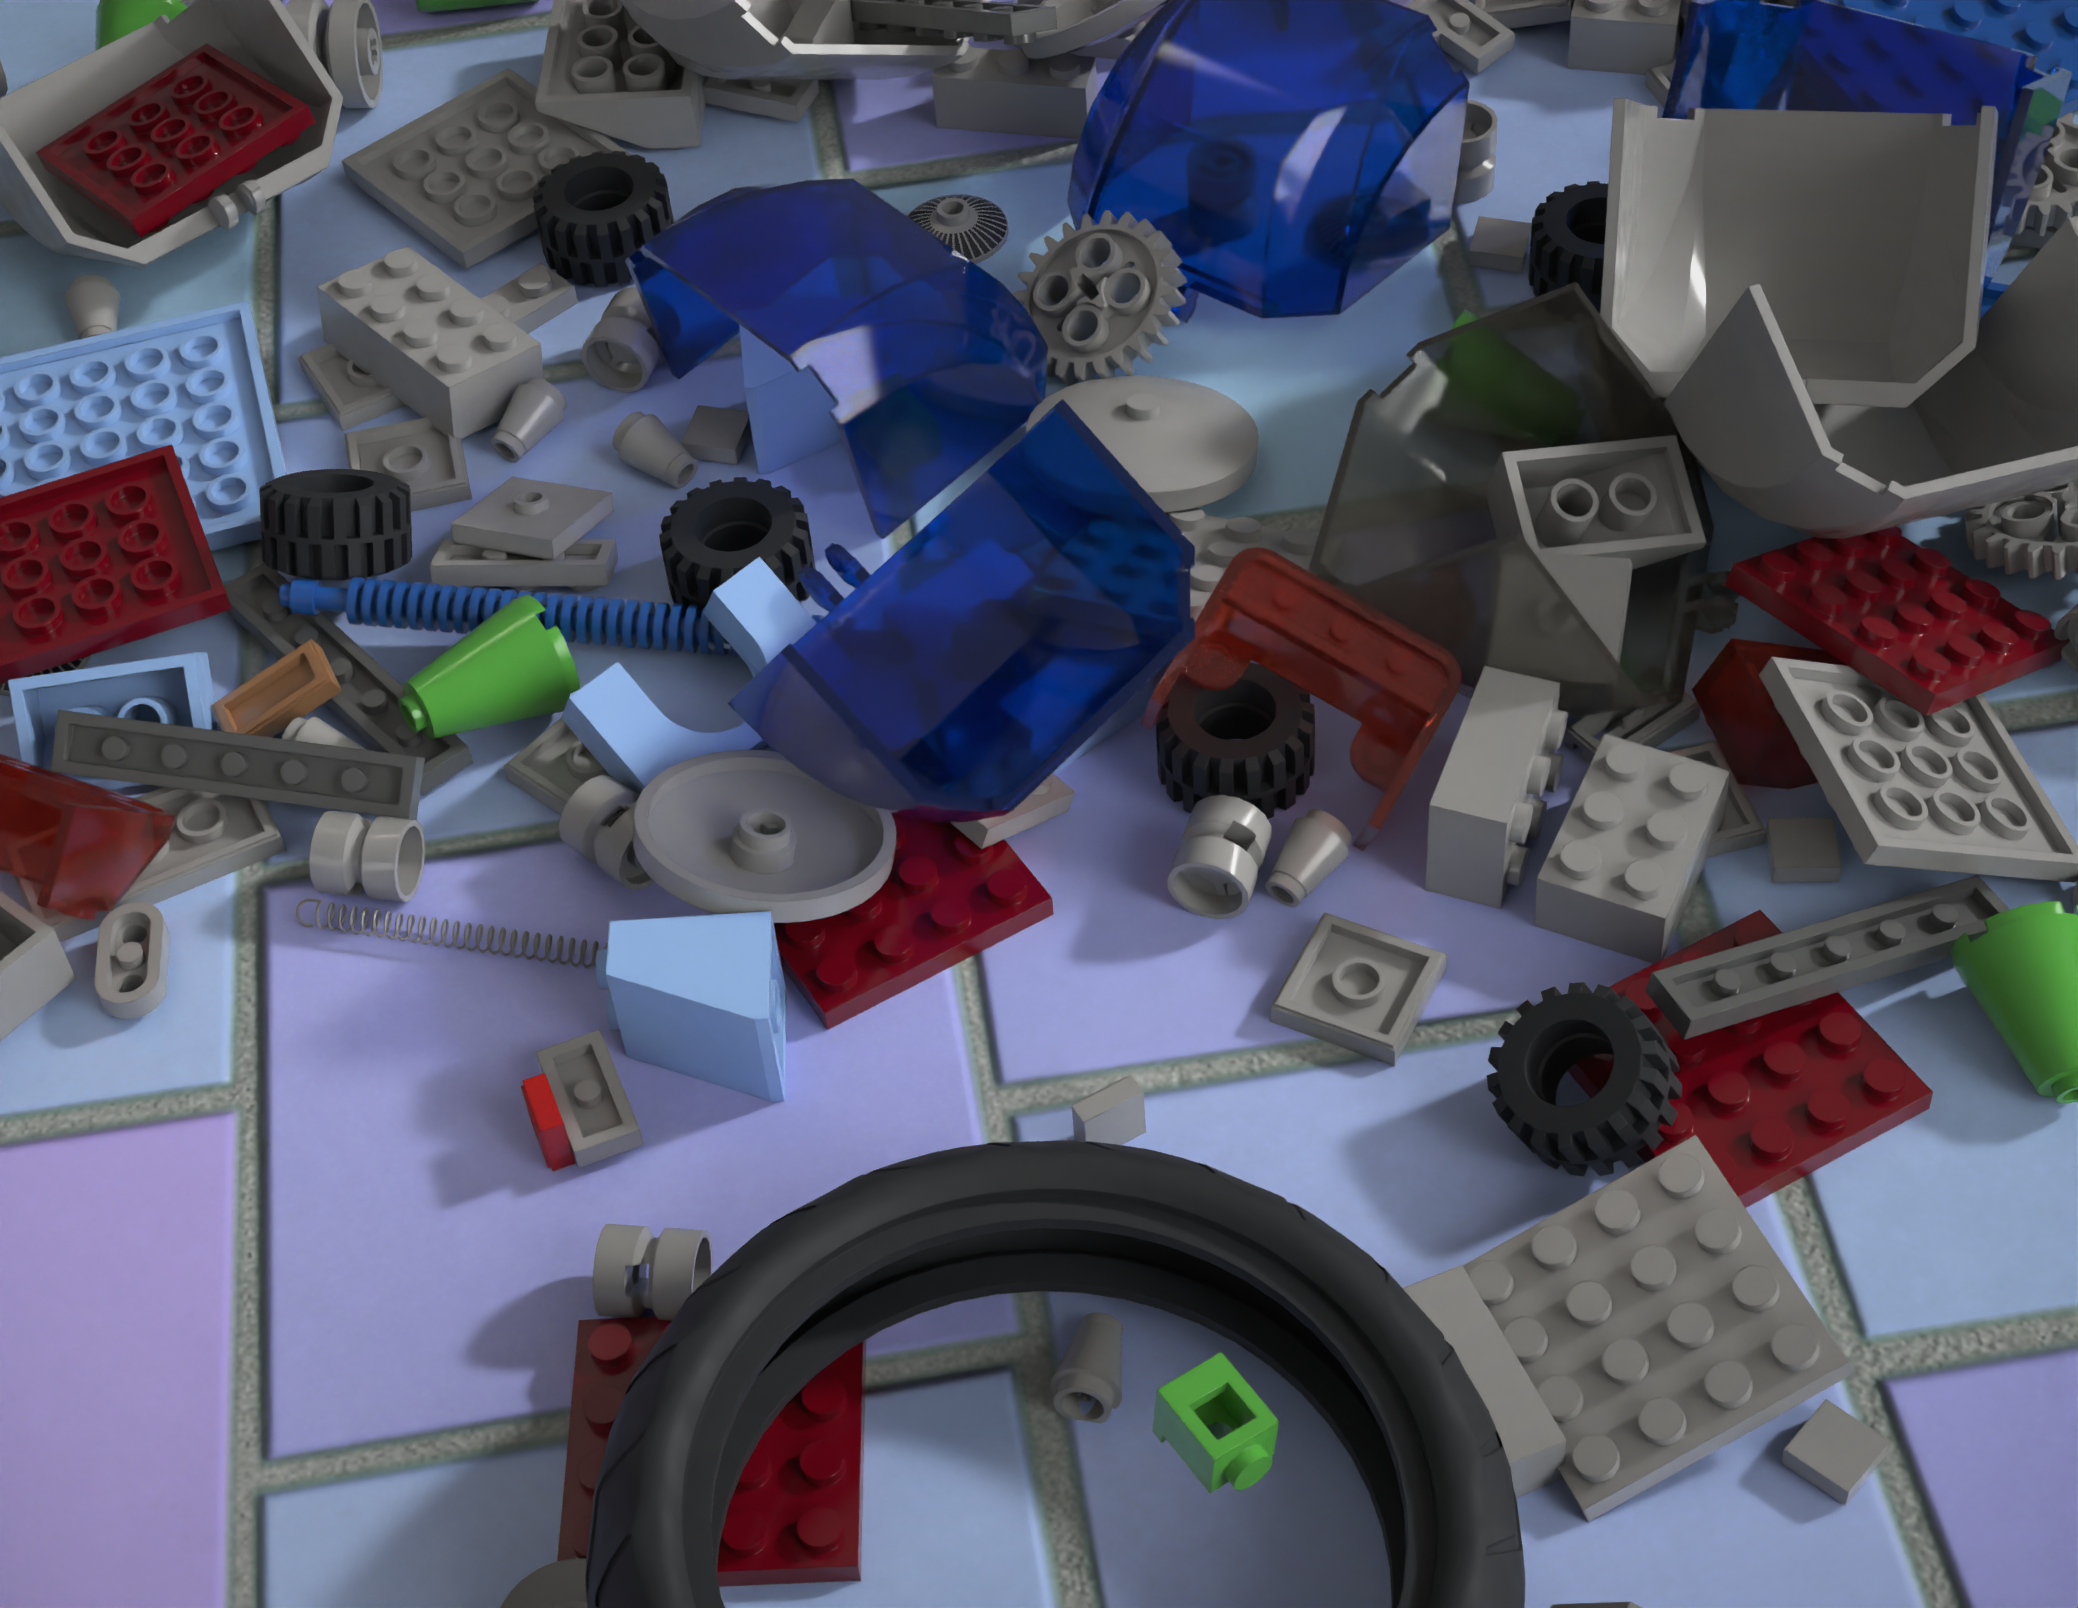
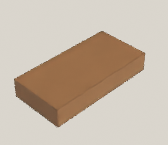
M310 639L212 704L211 707L222 731L272 738L286 729L293 719L304 717L340 693L342 689L323 649L314 640Z

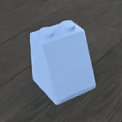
M875 297L738 313L744 390L758 473L767 474L855 436L849 395L896 373L894 362L883 363L882 354L893 353L889 319H877Z
M771 911L609 921L608 948L597 950L596 975L599 989H610L607 993L608 1025L610 1031L620 1030L626 1056L770 1102L784 1101L787 992Z

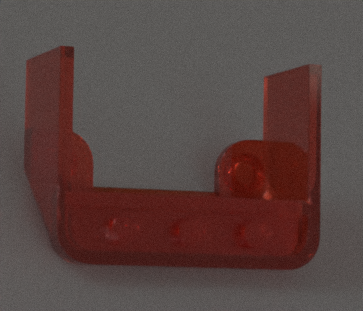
M1262 547L1245 549L1238 553L1228 565L1152 694L1140 724L1152 730L1182 677L1207 690H1224L1235 685L1243 676L1251 660L1255 661L1362 723L1350 746V762L1354 771L1361 779L1382 791L1352 844L1354 847L1364 851L1384 824L1457 695L1462 681L1459 663L1443 647L1278 553Z
M0 753V870L41 884L42 887L37 901V905L41 907L57 909L64 914L88 920H95L98 911H112L169 841L176 814L167 809L61 773L50 772L49 769Z

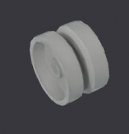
M290 0L286 5V9L344 97L342 102L344 108H376L380 101L383 84V56L379 24L372 2L370 0H334L329 8L325 0Z

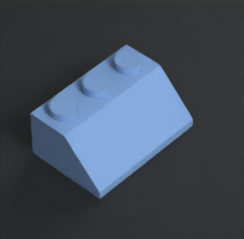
M193 652L8 680L28 802L145 785L50 772L58 710L217 730V718L211 707L215 703V696L207 652Z

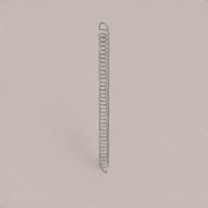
M305 899L299 903L296 909L298 921L306 927H313V925L304 923L300 919V907L306 902H317L316 922L318 927L323 930L327 927L332 931L341 929L344 933L352 930L354 934L358 935L363 932L366 936H371L374 933L378 938L386 934L387 938L391 940L395 937H398L400 941H405L409 938L412 943L420 940L424 945L432 942L434 946H439L443 943L446 948L455 945L458 950L466 946L469 951L478 948L481 953H485L489 949L493 955L501 951L503 956H508L512 953L515 958H519L524 954L527 960L535 956L538 961L542 962L547 957L550 963L559 960L562 965H565L570 961L574 967H577L582 962L585 968H589L592 965L596 968L595 959L599 949L598 941H595L592 947L591 963L585 965L586 939L581 943L580 960L578 963H574L572 960L576 943L574 937L569 942V957L563 962L560 957L564 945L563 936H560L557 942V956L554 960H551L549 957L552 946L551 934L546 938V954L544 957L539 958L537 955L541 941L539 932L536 933L534 938V953L528 957L525 951L529 942L528 931H525L522 937V952L516 955L514 952L518 937L516 929L511 934V949L508 953H504L502 947L506 938L505 927L500 930L499 948L494 952L491 949L495 934L493 925L490 926L487 934L488 946L485 950H481L479 944L483 935L482 924H479L476 930V945L474 948H470L468 946L472 931L470 922L466 924L464 930L465 943L462 946H458L456 943L460 932V922L458 920L453 926V942L447 945L445 942L449 928L447 919L443 921L441 927L442 940L439 943H435L433 938L437 930L436 917L432 918L430 923V939L423 941L422 935L426 926L424 915L421 916L418 924L419 936L416 940H413L410 936L415 922L413 914H410L407 920V936L401 938L399 935L403 924V914L401 912L398 913L395 921L396 933L394 936H389L388 930L392 921L390 910L386 912L384 917V933L379 935L376 932L381 917L379 909H376L373 914V931L371 933L365 931L369 919V909L367 907L362 911V929L360 931H355L353 928L358 916V908L356 906H353L351 909L350 928L348 930L342 927L347 912L345 904H342L339 909V926L337 928L331 926L335 915V904L333 902L329 904L327 909L328 924L326 926H321L318 918L321 900ZM344 907L343 917L341 920L342 909Z

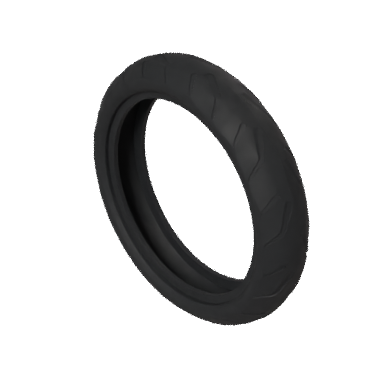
M1077 1140L992 1142L937 1151L897 1162L855 1177L772 1222L739 1248L685 1300L630 1382L611 1427L595 1486L585 1575L588 1608H725L717 1579L719 1544L734 1491L744 1467L763 1434L785 1405L816 1374L847 1350L879 1331L917 1314L952 1303L991 1295L1046 1291L1086 1293L1120 1298L1162 1309L1183 1317L1237 1343L1273 1368L1296 1388L1329 1424L1351 1456L1369 1491L1382 1528L1390 1567L1392 1608H1525V1566L1517 1499L1513 1488L1511 1467L1488 1408L1463 1368L1452 1345L1444 1339L1443 1333L1389 1272L1379 1265L1372 1256L1337 1230L1302 1207L1287 1202L1284 1197L1250 1184L1206 1164L1144 1148L1091 1141L1080 1142Z

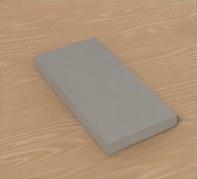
M162 787L3 851L28 911L54 929L59 941L62 942L99 927L106 915L121 905L132 902H144L154 905L282 853L286 849L264 800Z

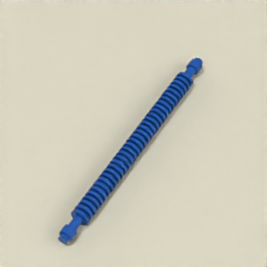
M353 577L348 588L324 587L320 580L295 578L291 584L283 583L279 592L280 606L290 608L293 614L317 616L321 610L346 612L347 620L351 625H361L364 623L366 626L376 627L379 624L380 627L391 628L394 625L397 629H406L409 626L412 630H422L425 628L426 631L436 632L440 629L441 632L452 633L455 630L458 634H467L469 630L471 632L511 600L529 594L546 609L536 615L545 630L557 625L566 643H574L577 638L578 643L589 644L592 639L594 645L604 646L607 641L609 646L619 647L623 642L624 647L635 648L638 642L641 649H650L653 644L655 650L663 651L666 650L669 643L670 651L681 652L684 645L685 652L696 653L699 647L702 654H712L715 646L717 655L726 656L730 648L732 656L740 657L703 614L705 607L701 615L699 605H689L686 612L685 605L674 603L671 609L669 603L659 602L655 609L653 601H643L640 607L638 600L629 599L624 604L623 599L613 598L609 603L608 598L597 597L594 603V599L591 596H582L579 600L578 596L567 594L563 599V595L552 593L548 598L547 593L536 592L533 596L530 591H520L517 594L515 590L506 589L502 593L500 589L490 588L487 592V589L483 587H475L472 591L469 586H459L457 589L454 585L445 584L441 587L440 584L430 583L426 586L422 582H414L411 585L408 581H399L396 584L394 580L384 579L381 582L379 579L369 578L366 581L361 577ZM812 616L850 662H852L853 654L885 657V663L904 665L909 664L910 659H914L912 644L895 630H887V633L855 630L854 618L849 617L843 618L840 629L837 616H828L824 628L823 616Z

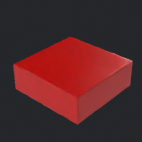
M542 1073L522 1080L523 1086H520L547 1167H551L552 1171H556L575 1164L565 1125L546 1074Z

